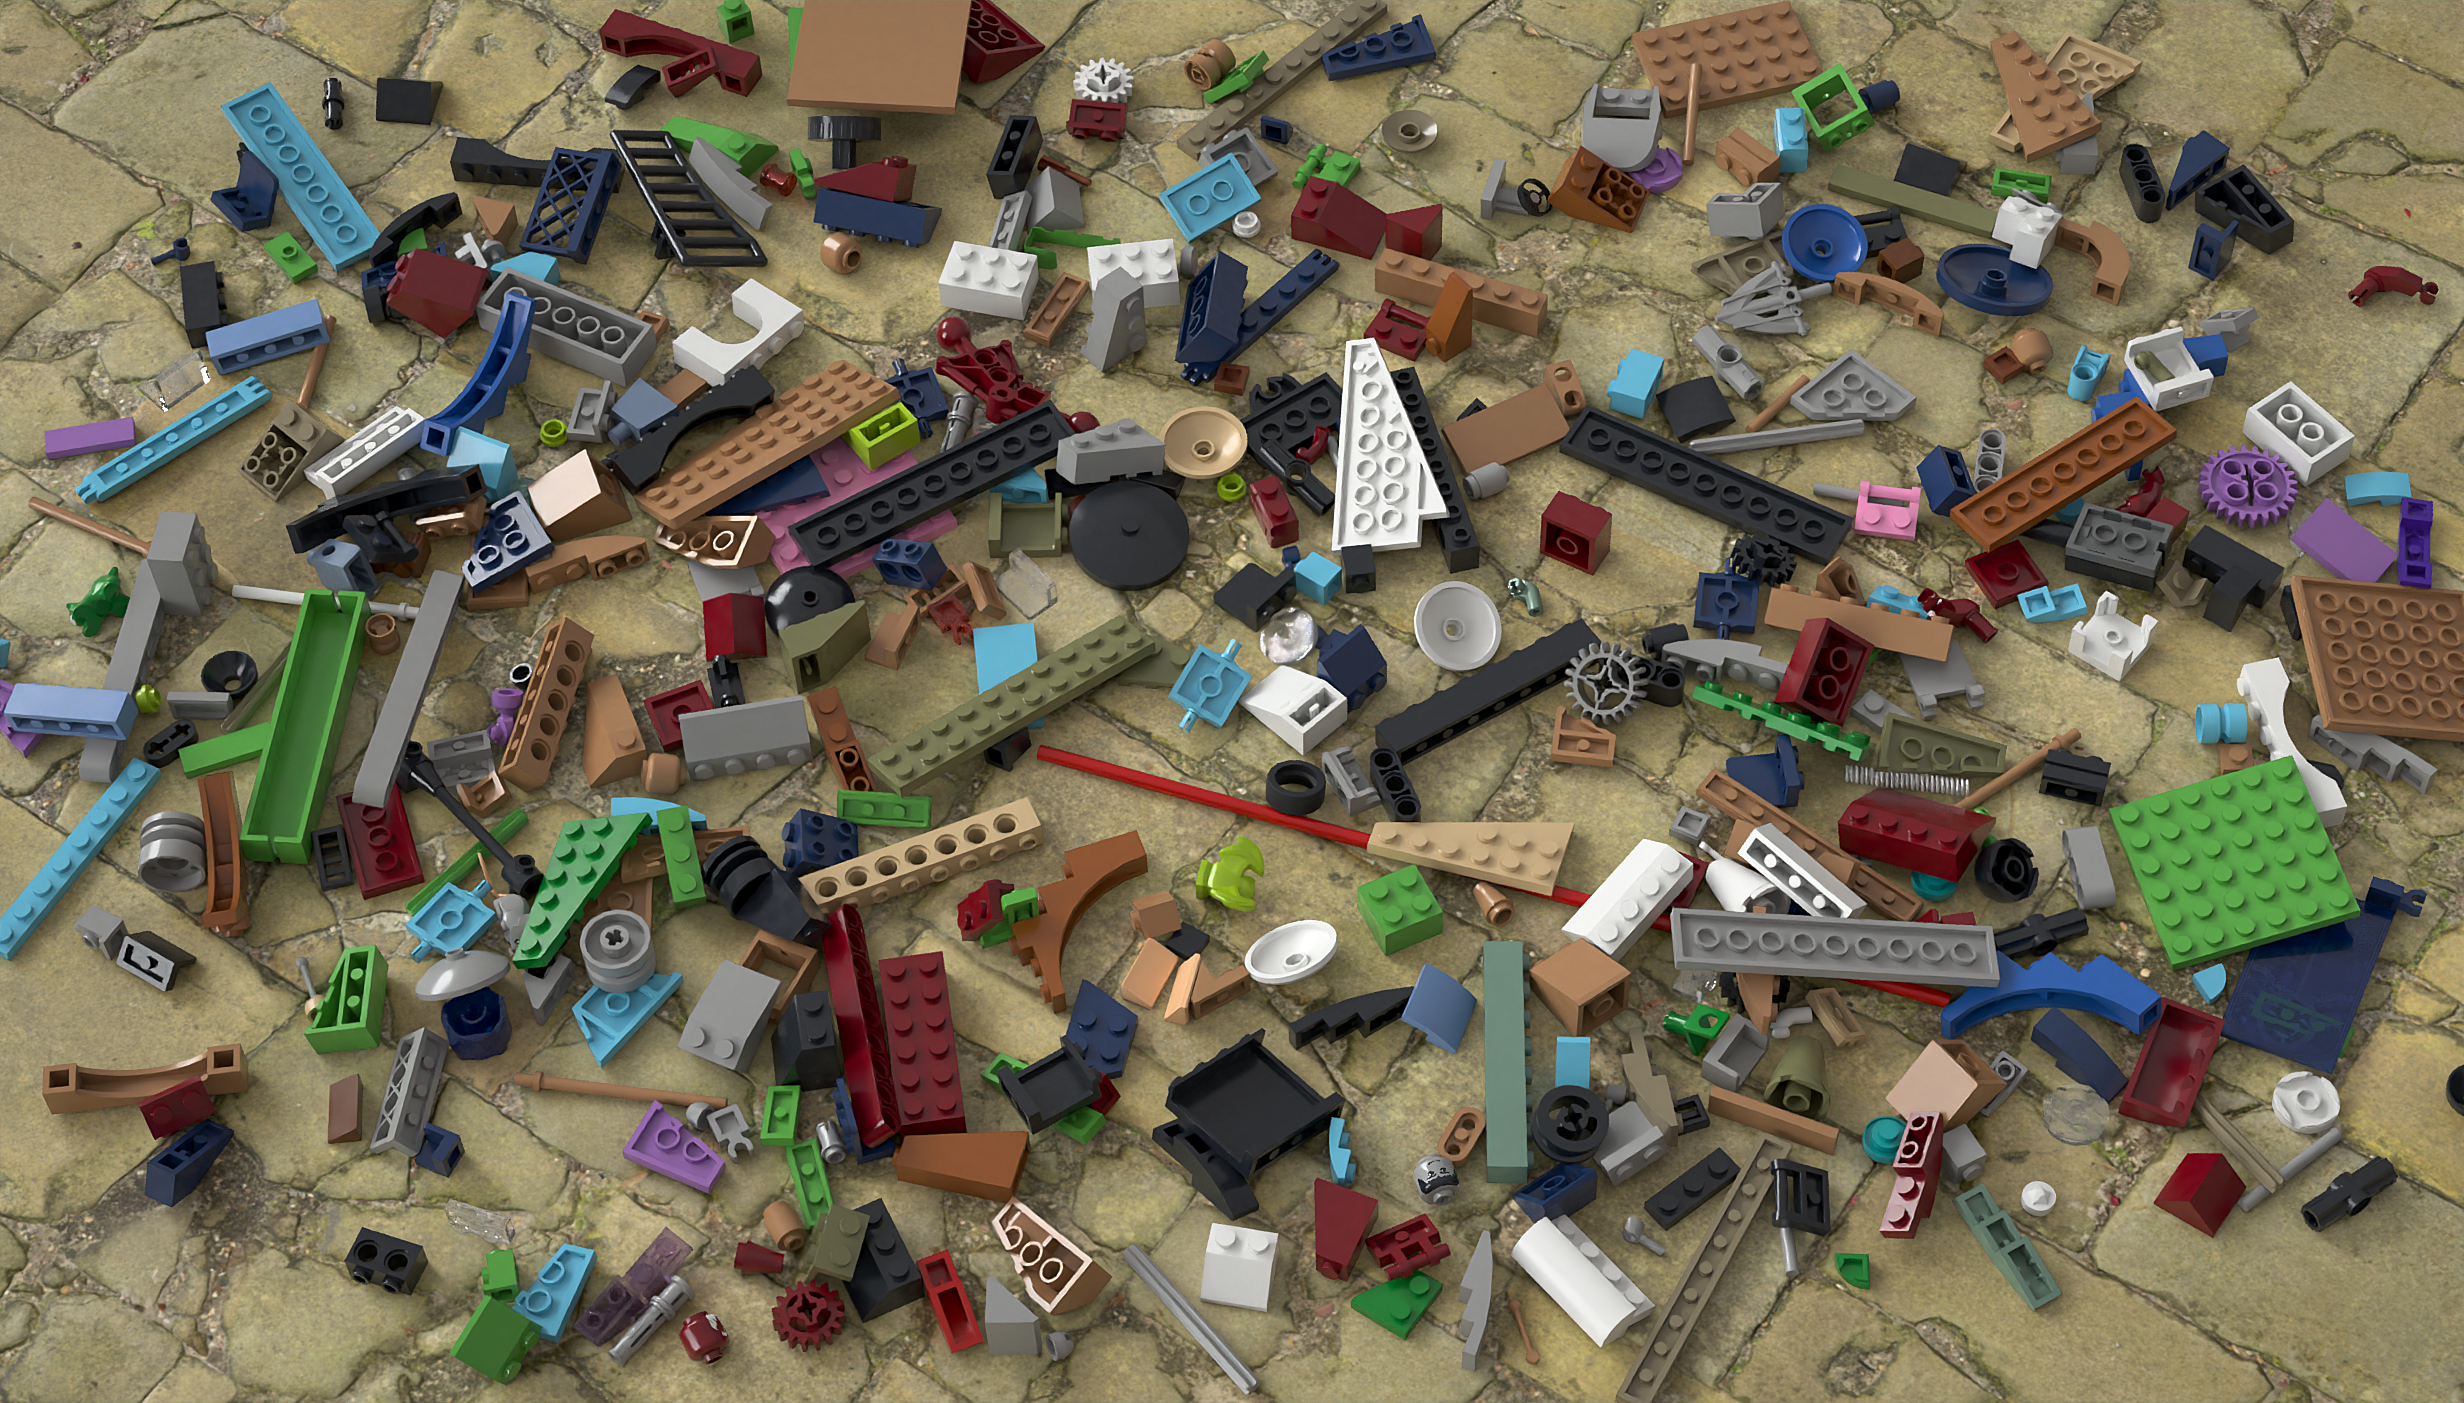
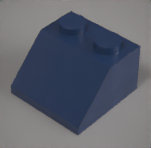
M1360 624L1317 660V678L1325 680L1347 698V714H1349L1352 710L1359 709L1365 702V699L1371 694L1379 692L1387 682V662L1365 627Z

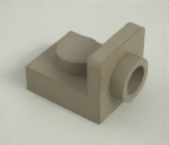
M2177 559L2167 561L2155 582L2175 608L2188 605L2193 606L2201 602L2210 584L2207 578L2193 580Z

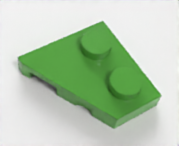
M1264 50L1240 63L1233 71L1220 80V85L1204 93L1203 96L1207 102L1211 104L1236 89L1242 92L1254 83L1253 79L1264 72L1262 67L1269 61Z
M1034 887L1017 889L1010 894L1002 896L1001 905L1004 919L979 937L983 949L1008 942V938L1012 937V923L1039 915L1038 898Z

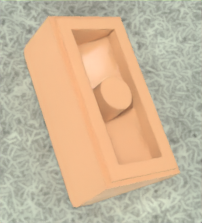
M1148 938L1122 983V998L1152 1009L1179 961V957L1156 940Z
M1194 954L1178 968L1164 1016L1165 1021L1183 1025L1189 1022L1192 1012L1191 997L1202 962L1200 954Z

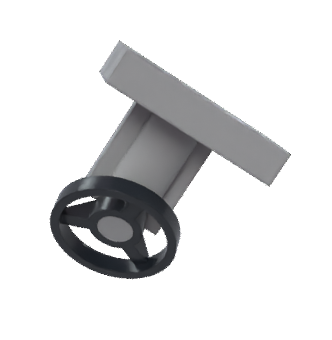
M1495 158L1481 197L1480 218L1492 220L1495 210L1523 216L1531 214L1541 217L1551 210L1552 205L1547 202L1544 212H1539L1538 205L1541 204V197L1545 195L1546 200L1550 195L1548 188L1541 181L1534 178L1523 181L1518 189L1503 186L1506 180V160ZM1531 183L1542 191L1539 193L1536 190L1528 191L1524 188V185Z

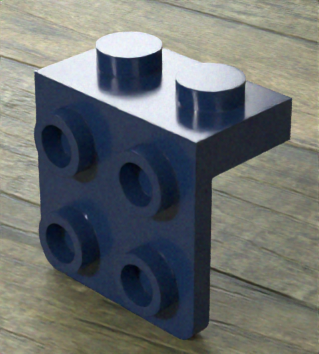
M246 151L243 153L237 186L212 191L211 202L241 232L269 227L274 213L279 180L252 151Z
M1788 734L1777 735L1775 753L1731 757L1726 760V771L1730 778L1777 808L1797 807L1799 792L1804 790L1805 787L1803 772L1797 771L1796 764L1799 763L1797 746H1792L1790 735Z
M800 808L794 817L785 823L782 829L781 836L785 842L783 866L787 872L795 874L798 878L803 877L811 866L825 869L859 857L857 825L846 819Z
M843 1078L836 1079L838 1090L832 1091L838 1122L843 1129V1137L848 1155L854 1153L858 1165L893 1156L895 1146L892 1137L876 1148L868 1147L861 1140L854 1117L852 1101H849Z

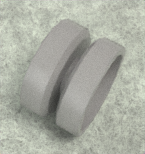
M617 909L603 912L591 919L582 931L580 946L587 974L598 988L612 993L634 991L644 985L653 975L657 963L649 926L641 916L631 911Z

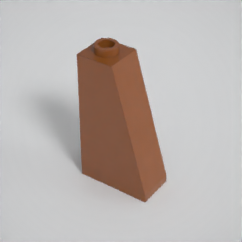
M1004 1131L905 1136L901 1148L897 1147L895 1149L892 1166L896 1167L898 1181L1007 1203L1012 1196H1016L1031 1150L1029 1132Z

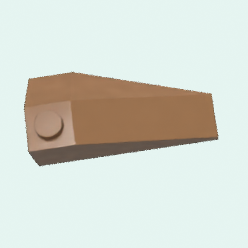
M617 674L587 683L582 764L590 787L593 789L640 774L642 760L648 759L640 731Z

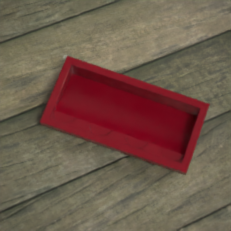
M2162 997L2161 1017L2151 1025L2118 1113L2152 1124L2185 1127L2226 1020Z

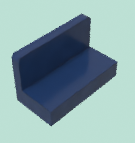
M2233 220L2223 233L2202 223L2196 230L2188 268L2214 281L2231 260L2239 222Z

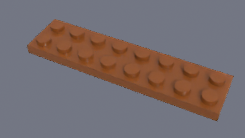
M2136 396L1950 509V518L1990 553L2176 439L2177 430Z

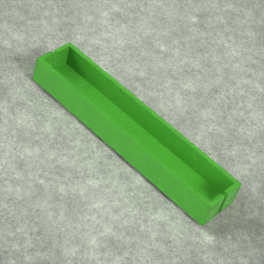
M305 590L239 838L247 861L275 862L276 857H279L281 863L309 864L313 849L311 831L318 829L367 636L365 624L372 616L366 592L339 590L337 596L343 613H340L333 590Z

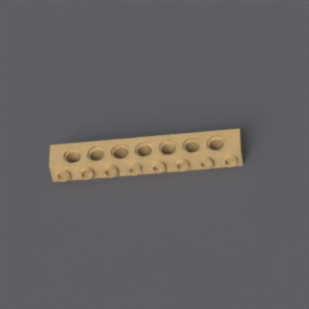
M1028 797L798 879L827 917L846 903L858 910L874 903H882L893 896L905 892H913L921 886L933 882H941L949 876L963 871H972L980 865L1002 860L1008 855L1019 851L1033 849L1043 843L1042 828Z

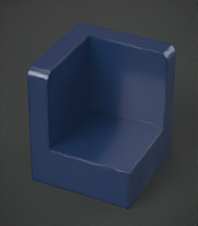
M426 1122L423 1130L427 1140L419 1154L415 1157V1163L418 1166L449 1178L465 1153L460 1135Z

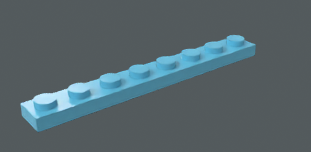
M135 757L131 760L1 917L0 957L9 961L14 957L161 778L162 775L159 768Z

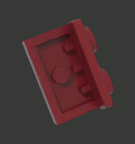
M1072 99L1069 121H1066V129L1069 134H1072V137L1077 139H1088L1089 136L1099 137L1100 140L1105 142H1115L1116 139L1124 140L1128 106L1127 104Z
M998 879L988 880L978 890L969 893L968 897L957 905V924L961 930L962 941H975L1004 919L1001 898L1003 895L1010 894L1015 890L1014 884L1002 883Z
M199 1075L137 1102L154 1140L160 1137H170L176 1134L180 1128L191 1123H201L209 1115L216 1112Z

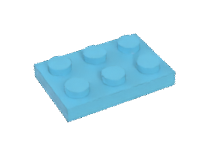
M1232 152L1159 194V199L1188 244L1235 218L1238 213L1247 211L1259 204L1262 199Z

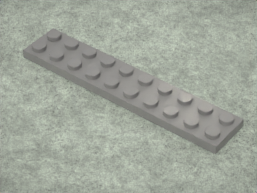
M1673 908L1670 915L1675 969L1997 987L2000 981L1993 928L1990 926Z

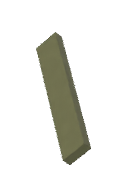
M1840 164L1837 165L1828 183L1829 191L1885 208L1898 206L1899 211L1988 239L1993 234L1998 212Z

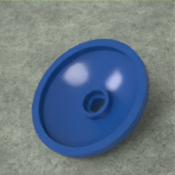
M1813 204L1799 209L1789 218L1782 233V248L1786 259L1797 272L1814 281L1834 283L1838 272H1857L1867 255L1868 242L1861 224L1850 213L1833 205ZM1816 251H1821L1824 253V255H1821Z

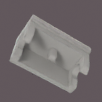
M1343 746L1329 753H1322V772L1348 815L1352 817L1381 805V799L1376 795L1378 793L1376 788L1371 787L1358 766L1354 755L1350 754L1352 752L1350 746Z

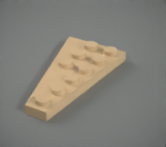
M2070 31L2064 33L2044 60L2049 68L2081 101L2086 93H2092L2094 101L2140 71L2142 62ZM2008 109L1990 133L1988 142L2014 153L2022 148L2010 109Z
M1376 822L1367 844V853L1552 896L1574 831V823Z

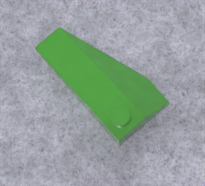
M674 116L659 130L670 132L677 146L689 154L691 153L695 138L700 136L741 165L740 174L747 179L779 150L776 144L757 134Z

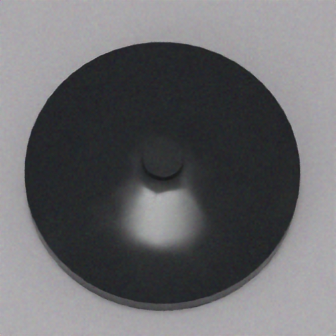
M1114 482L1095 489L1076 507L1070 522V549L1081 570L1097 583L1122 591L1145 590L1162 584L1179 570L1188 551L1189 525L1179 504L1163 490L1142 482Z

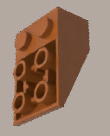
M1580 146L1565 161L1546 202L1569 217L1632 233L1651 191L1583 146Z

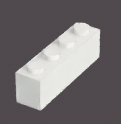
M1771 823L1755 828L1738 852L1740 856L1812 916L1857 919L1867 906L1865 901Z

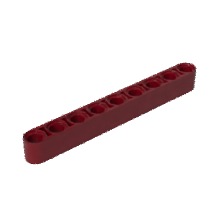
M846 903L827 916L831 925L822 936V944L859 1137L868 1147L876 1148L901 1130V1120L862 919L857 910Z

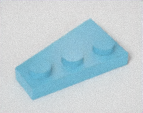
M564 1243L538 1272L539 1278L527 1291L522 1290L515 1298L516 1303L512 1308L543 1326L539 1332V1339L559 1343L598 1258L595 1250Z

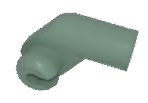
M1518 577L1512 578L1508 582V590L1511 595L1527 604L1530 616L1536 617L1543 613V606L1537 586Z

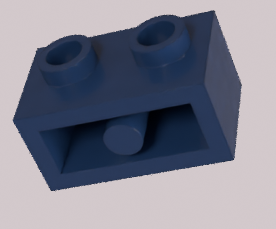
M1938 445L1916 467L1921 485L1929 501V507L1937 515L1950 517V509L1976 494L1963 456L1959 451Z

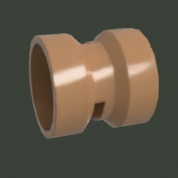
M378 613L367 620L365 630L372 650L379 655H389L399 648L401 640L394 618L386 613Z

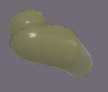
M2140 351V354L2134 357L2135 366L2140 370L2146 369L2159 382L2175 378L2151 351Z

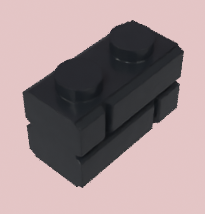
M2049 749L2039 793L2101 807L2111 763L2105 762L2097 756L2083 757L2074 755L2066 749Z

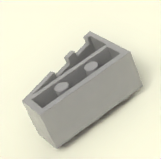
M1120 266L1098 280L1091 310L1094 312L1092 324H1087L1086 332L1089 334L1087 344L1082 345L1080 353L1100 372H1104L1131 353L1139 351L1147 344L1143 286Z
M1129 418L1121 419L1118 422L1099 426L1093 430L1074 434L1071 437L1059 440L1056 472L1074 485L1110 481V476L1126 474L1127 479H1129L1128 477H1136V473L1152 471L1153 475H1162L1166 444L1137 425L1133 420Z

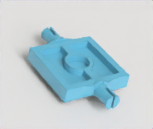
M1230 640L1223 654L1213 652L1199 644L1167 698L1181 705L1187 712L1180 725H1178L1183 730L1186 723L1190 721L1184 732L1190 733L1197 719L1206 720L1221 729L1253 675L1241 669L1234 661L1235 656L1240 648H1242V645L1238 642L1231 652L1236 640Z
M482 880L472 892L461 890L448 882L406 924L407 931L421 941L413 952L409 954L410 957L417 963H420L430 951L438 952L443 956L448 951L457 948H463L464 952L467 951L497 920L496 912L486 907L481 901L493 889L488 881L486 882V880Z

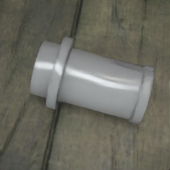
M828 1120L829 1130L827 1132L825 1123L821 1122L816 1127V1133L823 1148L821 1150L822 1158L830 1164L840 1163L845 1159L847 1149L845 1143L840 1140L837 1125L834 1121Z

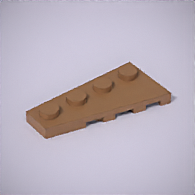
M749 826L693 831L699 865H704L709 855L726 841L741 835L750 836ZM660 834L636 836L638 842L632 850L626 849L622 855L621 865L623 884L668 873Z

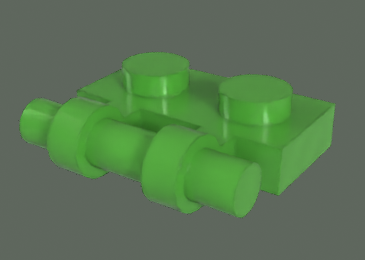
M1318 144L1307 155L1305 165L1300 166L1296 171L1292 185L1300 190L1307 184L1310 176L1337 182L1347 188L1360 169V159L1338 151H1334L1330 158L1324 155L1328 150L1327 147L1323 144ZM1315 168L1322 169L1319 175L1313 173Z

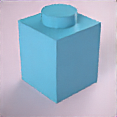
M1314 551L1305 560H1300L1294 569L1297 590L1324 606L1342 587V568Z

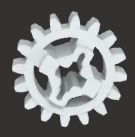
M1100 58L1099 63L1089 60L1090 66L1081 65V72H1075L1073 84L1077 99L1118 103L1120 101L1126 103L1127 96H1132L1134 81L1133 76H1131V69H1125L1123 62L1116 65L1113 58L1109 62H1105L1104 58Z

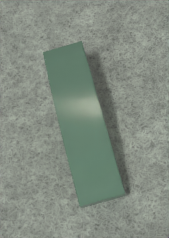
M1984 1183L1963 1193L1952 1201L1992 1262L2032 1311L2062 1295L2028 1236H2021L2005 1209L2000 1211Z

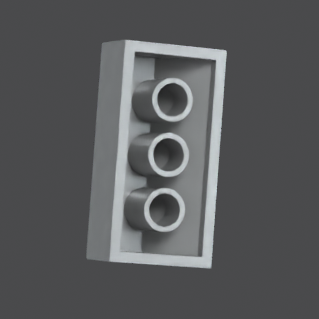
M802 695L678 715L690 781L697 779L706 780L716 776L736 775L746 771L767 770L776 766L797 765L813 761Z

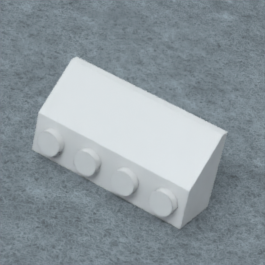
M1643 839L1561 929V932L1574 942L1580 938L1584 939L1618 963L1693 879V863L1667 844Z

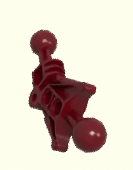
M948 316L940 321L935 333L939 346L948 352H959L960 355L956 357H938L935 372L938 375L949 377L973 396L977 395L986 402L985 416L990 422L1001 424L1051 399V391H1042V387L1036 386L1033 388L1032 383L1023 382L1024 377L1012 353V343L1009 340H1002L998 346L977 349L971 342L972 331L966 320L959 316ZM1014 384H1017L1018 389L1014 391ZM1079 411L1071 416L1060 412L1076 434H1081L1100 426L1098 419L1090 412Z

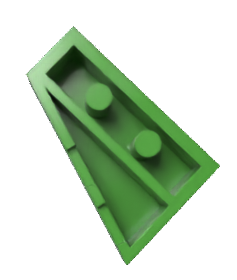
M376 945L344 949L328 982L330 984L325 999L320 1000L316 1007L318 1013L312 1026H307L304 1032V1036L317 1054L379 1047L389 965Z

